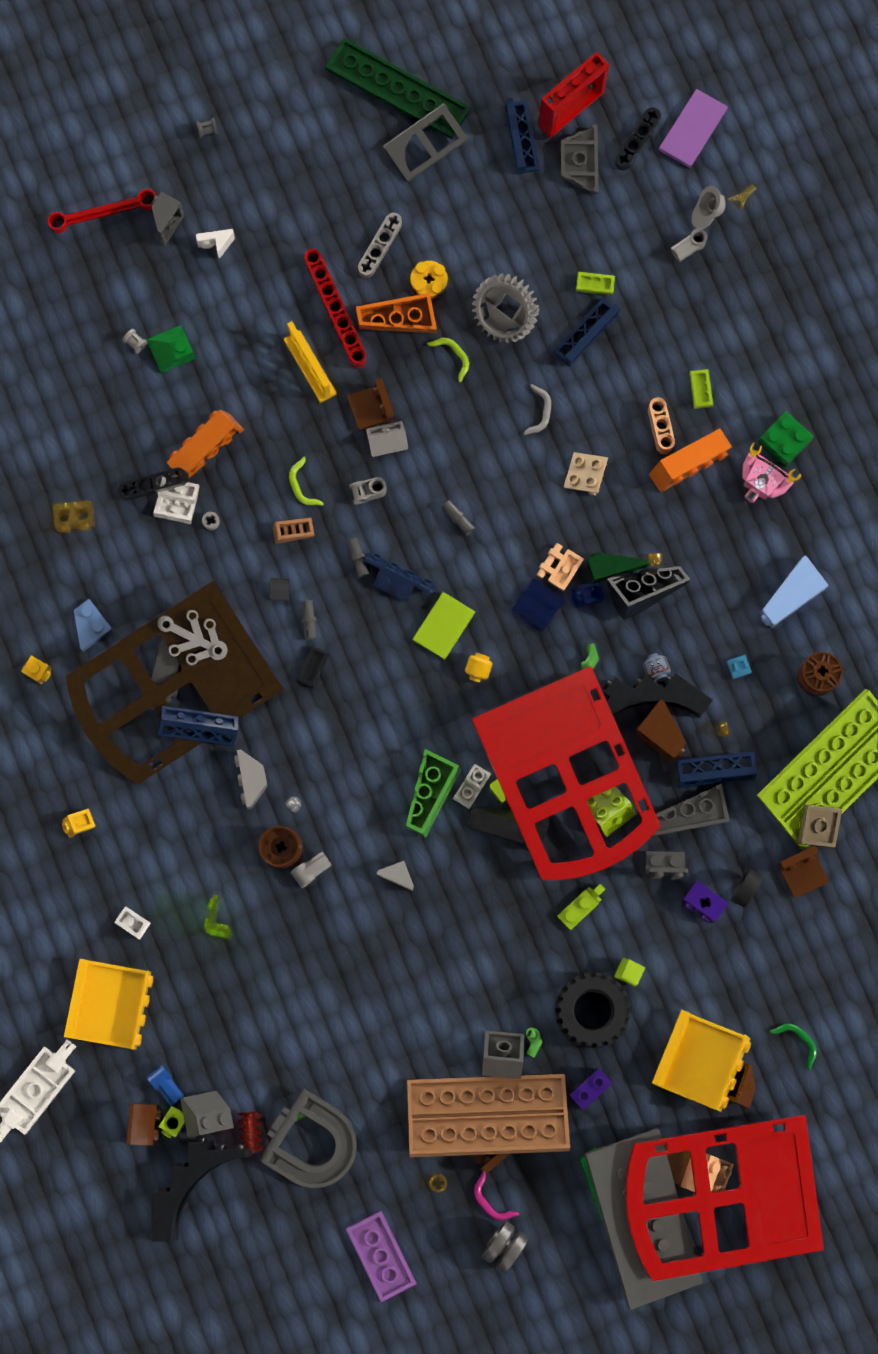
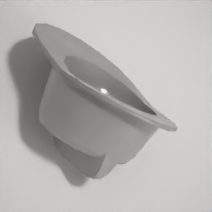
M708 186L702 191L693 210L692 224L696 229L707 228L714 218L720 216L725 210V196L720 194L715 186Z

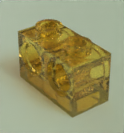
M91 500L53 504L54 526L60 532H70L71 529L77 528L85 531L90 530V527H95L94 508ZM88 513V517L85 520H80V514ZM62 515H69V519L67 521H60Z

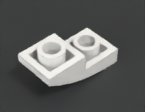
M474 764L453 799L470 809L491 773Z

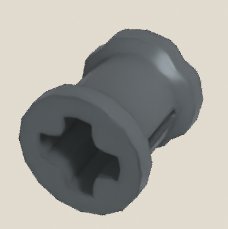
M215 118L201 123L196 121L200 138L207 134H218Z

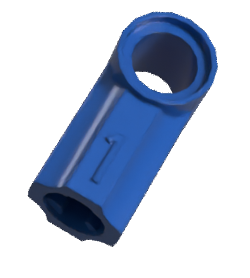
M163 1065L146 1077L170 1106H173L180 1098L185 1096Z

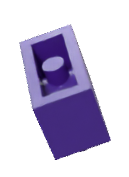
M698 880L694 882L682 899L685 903L684 907L691 912L695 910L700 913V918L707 923H715L729 904ZM706 899L708 901L706 904H709V906L702 908L700 900Z
M598 1068L572 1091L569 1096L581 1110H584L613 1083Z

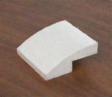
M162 477L160 487L165 485V477ZM187 482L183 486L158 492V499L153 512L154 517L191 524L199 485Z

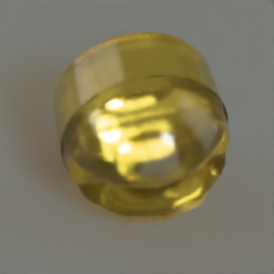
M662 553L647 554L649 564L651 566L660 565Z
M727 721L716 725L715 730L721 729L720 732L716 733L718 736H730Z

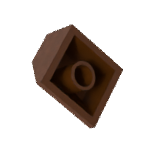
M130 1103L126 1144L155 1145V1141L159 1140V1129H156L157 1121L161 1120V1109H158V1105Z

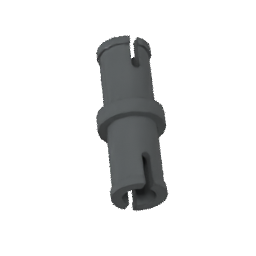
M451 500L442 506V509L452 519V523L457 524L466 536L475 530V527L465 517V513L463 511L460 512Z
M358 538L346 541L352 556L350 559L351 562H354L358 578L369 575L370 573L364 561L365 554L362 553Z
M313 600L301 601L303 612L301 620L304 623L305 640L317 639L315 626L317 619L314 617Z

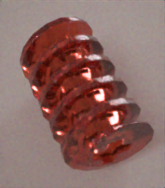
M257 1112L237 1113V1115L243 1116L242 1119L238 1120V1123L244 1125L238 1128V1131L244 1132L243 1135L239 1136V1139L244 1140V1142L239 1145H245V1149L252 1148V1153L264 1150V1146L258 1145L264 1141L263 1138L258 1137V1135L263 1133V1130L258 1129V1127L263 1125V1122L257 1121V1119L262 1117V1114Z

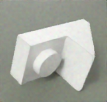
M233 229L196 234L198 247L208 249L216 245L218 258L224 254L235 239Z
M126 906L114 922L139 940L151 924Z

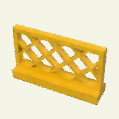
M292 321L287 323L289 336L284 338V342L319 402L322 403L337 395L301 331L296 329Z

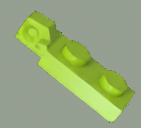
M601 884L594 890L589 887L557 917L571 931L601 901L599 895L606 889Z

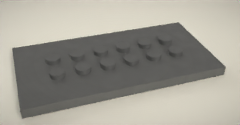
M657 1128L584 1154L627 1307L630 1310L703 1283L700 1273L652 1281L640 1261L631 1237L625 1198L629 1158L634 1143L662 1139L660 1130ZM664 1144L655 1146L656 1152L665 1151ZM667 1155L650 1157L645 1172L643 1203L650 1204L678 1199ZM683 1213L648 1219L646 1221L651 1241L662 1263L696 1257Z

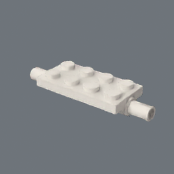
M66 1039L57 1053H53L48 1048L43 1047L1 1100L0 1116L2 1117V1122L0 1124V1142L14 1128L26 1135L75 1073V1070L65 1061L77 1047L71 1041Z

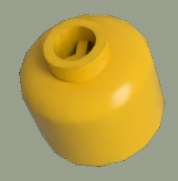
M475 653V655L469 657L465 672L470 675V680L480 682L481 679H488L493 665L489 660L490 657L480 653Z

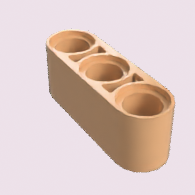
M657 397L651 400L648 407V415L657 451L661 454H668L673 449L675 439L666 402L662 398ZM659 405L662 410L655 411L652 406ZM663 423L666 428L659 429L656 424ZM661 441H668L670 446L663 447Z

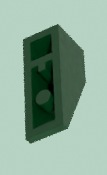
M600 552L591 554L586 562L593 584L623 572L631 573L647 568L649 565V561L645 559L610 553L601 554Z

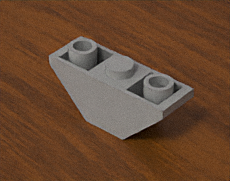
M237 750L238 755L234 756L236 767H240L241 772L238 775L239 786H243L244 793L241 794L242 805H246L247 809H252L267 788L265 768L244 751Z

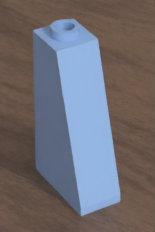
M806 555L802 557L760 612V618L766 626L769 625L773 628L829 586Z

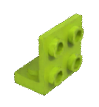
M617 787L593 796L587 801L596 823L606 838L636 815L631 802Z

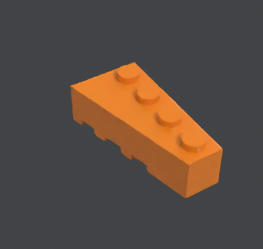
M430 293L356 306L359 329L436 334L437 331Z
M222 410L214 411L209 416L210 420L205 424H201L196 429V433L192 437H188L182 443L183 446L169 456V460L166 463L172 469L179 467L186 470L189 478L205 465L206 462L204 460L206 458L211 459L218 454V448L225 444L228 445L236 432L240 434L244 431V428L229 413Z
M718 429L660 460L649 473V476L660 493L685 478L695 475L700 469L708 468L715 460L721 461L726 458L732 446L722 430Z

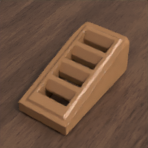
M311 518L274 522L272 526L276 544L315 536ZM302 524H306L307 533H304ZM296 525H298L299 534H296ZM287 527H290V529H291V534H290V535L288 534V528H287ZM281 528L283 529V534H284V535H282V536H281V532H280V529H281Z

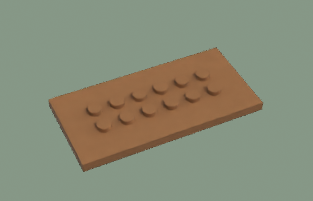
M565 1074L521 1076V1079L472 1077L407 1080L410 1157L570 1151Z

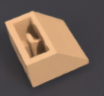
M706 1153L711 1192L723 1191L732 1174L734 1164ZM690 1158L680 1187L695 1192Z

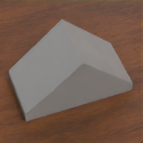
M404 861L380 869L377 872V876L410 891L414 889Z

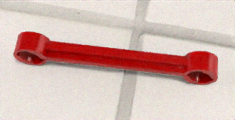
M144 189L138 194V197L67 215L54 212L48 217V225L52 232L60 234L70 225L141 207L144 210L150 211L152 210V205L143 204V199L147 195H152L155 198L156 194L150 189ZM57 218L64 219V224L61 227H53V223Z

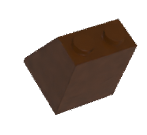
M661 699L634 735L671 763L673 759L677 761L686 749L683 746L686 742L665 702Z

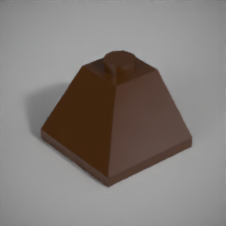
M743 1063L741 1071H737L734 1078L736 1079L735 1087L729 1091L727 1097L729 1098L728 1102L750 1108L756 1090L752 1065Z

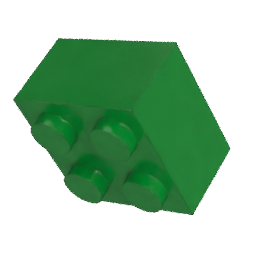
M785 411L760 437L757 444L762 446L769 455L786 468L811 442L814 436Z

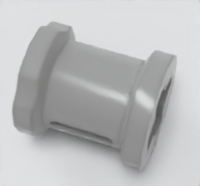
M134 329L128 331L122 340L124 343H128L136 354L140 353L148 343L147 340L140 338Z

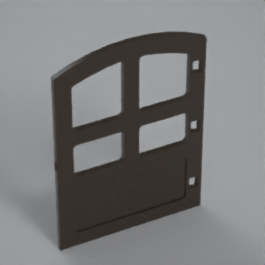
M213 580L66 675L68 693L73 709L88 739L115 769L137 784L142 783L203 742L174 738V743L139 765L118 749L108 736L149 708H153L160 717L162 705L169 706L166 702V697L187 683H192L211 713L238 716V719L283 690V687ZM189 610H195L199 616L198 622L203 638L211 642L209 633L204 628L203 623L208 618L213 619L216 623L215 630L218 640L224 642L227 646L226 656L221 660L208 657L199 660L195 665H189L186 662L187 654H196L207 649L198 646L180 652L175 658L181 665V671L160 685H156L135 655V648L155 635H161L168 647L172 644L178 645L190 641L172 631H161L157 624L159 618L169 616L174 624L193 633L186 613ZM191 612L189 614L190 619H194L196 617V614L194 612ZM164 621L162 625L164 628H167L170 623L169 621ZM208 621L206 623L207 628H211L213 626L212 621ZM173 647L171 652L173 654L177 653L178 648ZM216 647L214 652L216 654H219L221 652V648ZM190 656L188 661L194 662L195 656ZM121 660L142 690L143 695L99 723L91 709L84 683L115 661ZM259 692L263 697L252 704L250 698ZM165 725L168 730L174 729L172 726ZM159 758L163 763L152 769L150 763Z

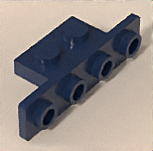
M368 553L364 558L365 562L380 569L373 586L405 602L409 600L414 587L429 594H432L436 589V585L431 580L422 579L416 576L413 571L404 570L397 563L382 559L379 554Z

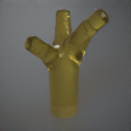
M751 184L742 193L728 198V202L740 200V208L744 209L745 201L756 191V187Z

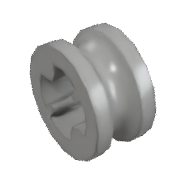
M207 512L203 515L202 523L207 530H215L218 528L220 520L216 513ZM214 517L215 524L207 525L206 519Z

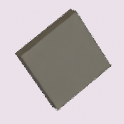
M804 804L798 843L836 847L842 809Z

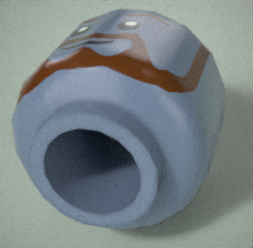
M657 653L649 655L643 664L646 676L656 683L665 681L671 673L667 658Z

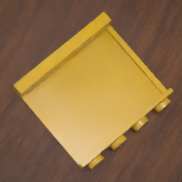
M79 959L64 1037L136 1050V1047L140 1046L142 1035L139 1034L140 1027H144L146 1015H143L144 1007H148L150 996L147 995L148 987L151 988L153 984L151 972Z
M681 1009L652 1083L721 1112L722 1108L725 1109L727 1107L729 1091L735 1087L736 1079L734 1078L736 1073L742 1069L744 1063L742 1060L743 1055L748 1053L750 1049V1038L747 1035H742Z

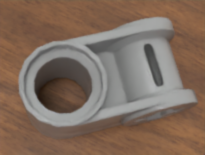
M379 477L354 482L349 485L354 496L353 503L356 505L382 498L387 492L385 481ZM376 484L383 486L380 491H374L373 487Z

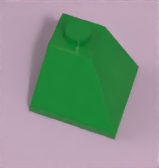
M181 325L146 339L160 373L195 359L193 350Z

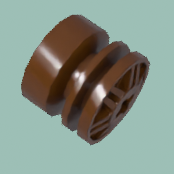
M817 652L809 656L798 669V684L804 692L811 696H825L839 684L842 679L843 670L841 663L834 655L827 652ZM820 669L825 673L823 676H821V673H818Z
M284 826L269 828L262 834L259 840L260 856L271 866L280 868L293 866L299 861L303 852L300 836L295 831ZM284 842V846L287 848L280 853L278 845H282Z

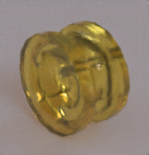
M441 1174L433 1175L429 1182L430 1188L435 1192H442L447 1187L446 1178ZM440 1177V1181H444V1185H441L442 1188L437 1189L436 1185L432 1184L433 1180L436 1181L435 1178Z

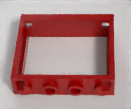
M598 52L593 54L541 98L538 127L550 139L605 93L610 65ZM591 84L595 86L592 90L589 88ZM550 98L553 103H549L547 100Z

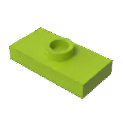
M578 272L576 292L613 296L615 276Z
M709 370L690 371L689 376L694 409L713 407Z

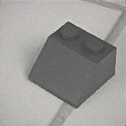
M161 191L159 196H155L151 205L161 243L165 246L183 219L184 212L181 202Z
M485 1031L482 1075L521 1079L524 1057V1034Z
M217 1091L180 1098L188 1138L234 1128L230 1107Z

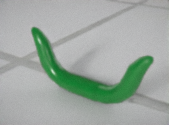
M791 1023L782 1024L770 1030L771 1034L792 1031L809 1047L810 1054L807 1059V1068L810 1071L817 1056V1048L814 1041L801 1028Z

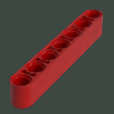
M309 249L304 256L306 268L351 366L356 369L363 368L367 361L363 345L321 253L316 249ZM311 257L318 259L316 262L308 261ZM322 273L325 277L318 279L316 275ZM325 290L333 291L330 295L323 293ZM333 306L340 307V310L334 312L331 310V308ZM341 322L348 324L345 328H340L338 325ZM351 338L355 340V343L350 345L346 343V340ZM361 355L363 358L360 361H355L353 357Z

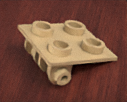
M574 452L564 488L587 491L589 495L596 496V493H599L608 457Z

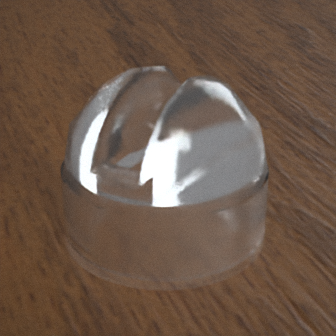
M290 797L284 803L294 813H297L301 808V801L298 797Z

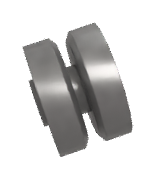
M507 1221L494 1233L481 1256L488 1263H492L500 1255L496 1263V1269L503 1274L509 1270L529 1240V1237L521 1231L511 1240L510 1238L514 1233L515 1227Z

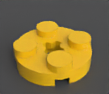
M435 261L419 262L411 273V286L418 295L430 293L432 299L443 293L447 287L448 276L445 267ZM431 276L434 281L428 284L427 280H424L425 277Z

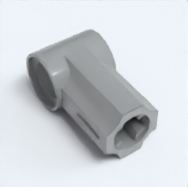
M695 229L691 235L671 247L676 260L681 262L697 250L703 249L707 240L706 232L703 229ZM701 237L703 241L698 243L693 238Z
M321 852L307 863L304 862L297 866L290 873L299 886L304 888L314 881L316 876L332 865L324 853Z

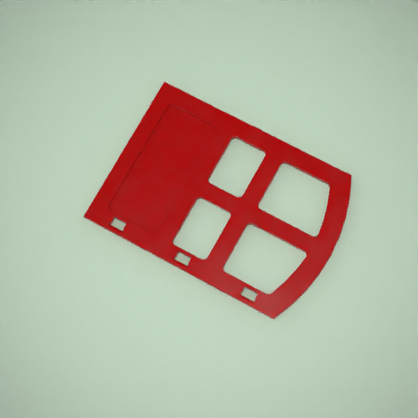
M591 666L471 719L541 880L577 878L608 868L635 852L661 826ZM596 689L600 700L594 701L590 691ZM607 741L617 762V770L584 785H580L569 762V757L598 743ZM620 744L624 755L618 756L614 746ZM554 764L565 786V793L528 809L516 785V781ZM625 783L641 817V823L621 841L608 848L587 801L593 796ZM642 799H644L648 810L643 812L638 803ZM569 807H573L593 850V855L580 860L551 863L537 833L535 823Z
M806 1115L633 1144L626 1176V1211L636 1252L652 1281L824 1250ZM783 1124L784 1130L774 1132L773 1125ZM725 1134L724 1141L715 1142L714 1135ZM734 1143L740 1186L735 1189L711 1192L706 1149L712 1146ZM666 1144L665 1151L656 1152V1145ZM689 1151L695 1194L684 1198L644 1204L643 1189L648 1159L654 1156ZM742 1203L748 1246L742 1249L719 1252L714 1209L720 1206ZM697 1211L703 1254L698 1257L662 1263L651 1241L646 1221L658 1217Z

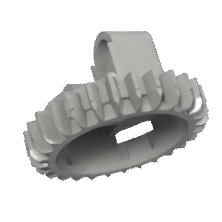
M503 273L498 277L495 274L491 278H487L485 282L483 281L480 287L476 289L477 293L473 296L476 300L472 302V305L476 306V308L472 312L477 313L474 319H479L477 326H483L481 332L488 331L487 337L491 334L493 335V340L499 337L500 343L505 341V339L507 343H510L512 340L516 342L519 339H523L535 327L533 325L537 322L535 317L539 315V305L533 303L537 298H531L534 291L528 292L529 285L523 286L524 280L517 282V276L511 280L510 274L506 275L505 278ZM506 294L521 304L512 319L496 308L501 304ZM484 302L486 303L489 312V317L487 319H484L486 314L484 311V307H481V304H483ZM516 327H519V328H520L517 332H516V330H514V331H507V329H509V328H516Z

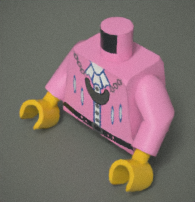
M755 442L751 444V453H748L742 469V478L745 480L744 486L749 489L745 498L751 503H754L758 496L764 500L768 497L775 498L780 496L793 485V481L801 478V474L797 478L793 477L792 473L796 469L791 470L788 474L761 455H758L762 450V446H760L758 451L753 450Z

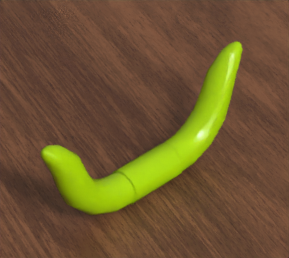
M439 338L427 342L428 346L433 347L443 344L450 346L462 360V368L458 375V380L461 383L469 369V359L465 352L455 341L449 338Z
M303 457L292 466L289 472L292 490L302 504L322 506L324 505L322 501L304 497L297 482L296 473L306 461V458Z

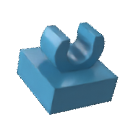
M746 655L726 662L733 680L752 673Z

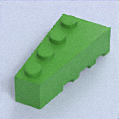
M426 749L424 750L419 777L406 823L408 830L424 838L427 837L461 771L459 765Z

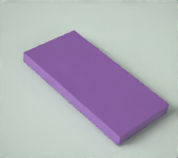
M696 89L659 147V151L691 168L728 107Z
M382 1211L346 1228L380 1302L417 1284Z

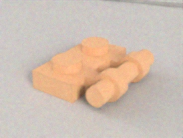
M556 543L554 548L549 550L545 562L540 564V570L536 575L543 579L546 573L550 574L548 583L564 592L584 561V558L569 549L564 555L561 554L560 551L563 547ZM557 559L560 561L555 569L550 567L554 560Z

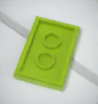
M443 592L417 631L413 641L445 660L474 616L475 611Z

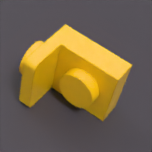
M31 655L21 672L42 684L43 681L46 682L49 679L52 668Z
M89 809L67 815L63 819L62 827L64 832L68 834V837L71 838L78 833L93 829L95 823Z

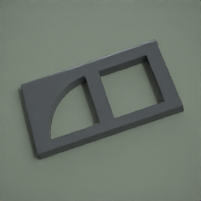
M443 103L384 144L383 148L386 149L407 182H409L469 139L446 107V104ZM441 116H444L459 139L437 153L422 130ZM416 135L431 158L410 172L406 164L405 152L409 141Z

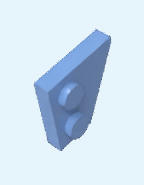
M90 599L74 610L79 644L83 652L113 630Z

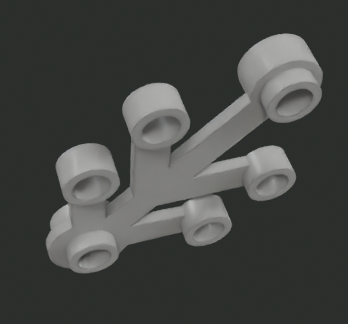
M189 610L186 613L193 633L174 624L169 616L159 618L157 624L161 631H172L190 640L178 645H170L168 652L171 656H178L180 652L202 646L207 650L196 654H187L186 662L189 665H195L199 660L208 657L221 660L226 656L227 646L224 642L218 640L215 630L216 623L213 619L208 618L203 623L204 628L209 633L211 640L209 642L203 638L198 622L199 616L195 610ZM191 612L196 614L194 619L189 618ZM169 621V627L164 628L163 622ZM208 621L213 622V626L211 628L206 627V623ZM173 647L178 648V652L175 654L171 653ZM216 647L221 648V652L219 654H216L214 652ZM195 656V661L189 662L188 658Z

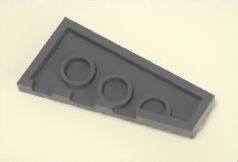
M722 784L657 813L656 816L661 826L653 836L729 822Z

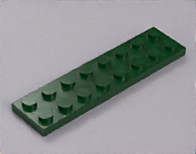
M345 37L325 67L326 71L417 121L444 103L459 126H461L471 110L470 106ZM441 116L428 126L451 140L456 135L444 116Z

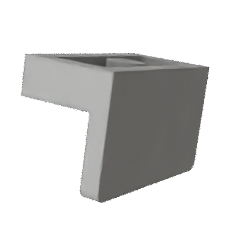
M402 421L366 429L372 457L408 449L406 432Z

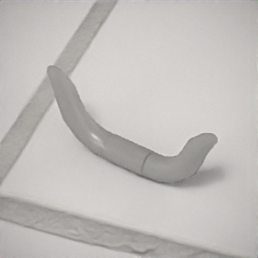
M533 384L530 385L531 389L544 399L543 416L541 423L525 430L524 435L542 431L546 428L550 419V396L545 390Z

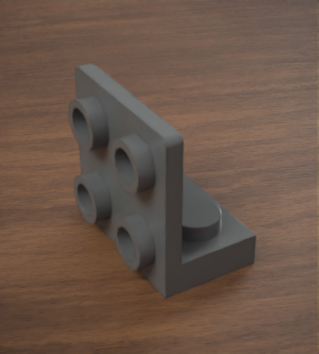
M645 852V875H650L651 879H662L664 876H670V879H681L688 873V869H685V852Z

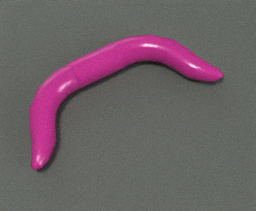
M483 1170L474 1187V1195L479 1205L495 1220L504 1221L518 1216L519 1213L516 1211L496 1212L483 1197L481 1188L486 1179V1172Z

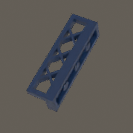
M513 97L506 98L505 109L517 174L539 171L527 100L514 102ZM524 107V114L519 117L516 115L515 108ZM520 123H523L528 128L525 134L519 132L518 126ZM523 140H526L531 145L527 152L522 149L521 143ZM526 157L534 161V166L525 168L524 160Z
M602 298L555 348L553 353L570 367L616 318L620 312V307L616 303L612 306ZM604 305L608 311L603 316H598V309ZM588 320H596V324L591 329H586V322ZM576 333H584V337L579 342H574L573 336ZM571 346L572 350L566 356L560 352L563 347Z
M162 705L157 735L234 746L238 733V716ZM167 725L172 726L174 729L166 730L163 727ZM187 728V729H192L193 731L190 732V733H187V732H184L183 730ZM208 731L212 734L207 736L203 735L202 733ZM229 734L231 739L222 738L221 735Z
M754 752L677 760L679 788L755 780L757 776ZM743 758H750L751 767H743L739 764V761ZM725 760L733 764L730 769L726 770L719 765ZM707 762L714 766L708 772L700 768L703 763ZM682 765H691L695 769L690 774H683Z

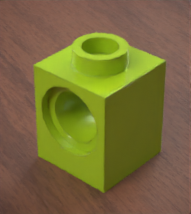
M171 1106L159 1125L162 1129L161 1133L168 1138L172 1136L177 1137L185 1125L183 1112ZM172 1117L178 1120V1127L176 1129H171L168 1125V1121Z

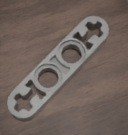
M390 213L386 216L359 262L358 272L360 276L370 278L377 270L402 226V218L399 214ZM397 219V224H393L390 231V220ZM381 234H388L390 239L387 242H382L379 239ZM373 249H378L381 254L379 257H372L370 252ZM370 260V271L363 272V267H366Z

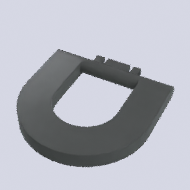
M303 1089L291 1110L283 1107L281 1112L287 1116L279 1114L271 1126L276 1132L268 1131L267 1135L272 1137V1140L259 1160L298 1185L320 1188L337 1182L349 1171L356 1155V1134L351 1122L340 1110L307 1089ZM300 1112L328 1129L335 1139L336 1148L334 1154L323 1164H307L279 1147Z

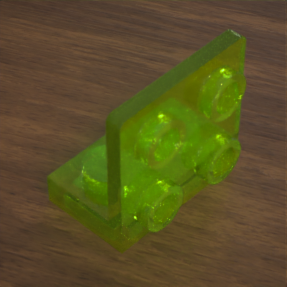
M215 894L214 898H210L208 905L210 916L205 918L203 929L210 936L232 940L233 932L229 930L230 927L219 923L216 925L222 898Z

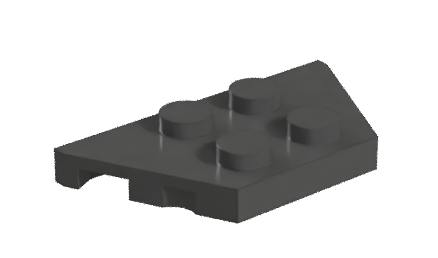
M594 124L590 129L583 132L580 131L572 137L561 140V179L593 194H598V124Z

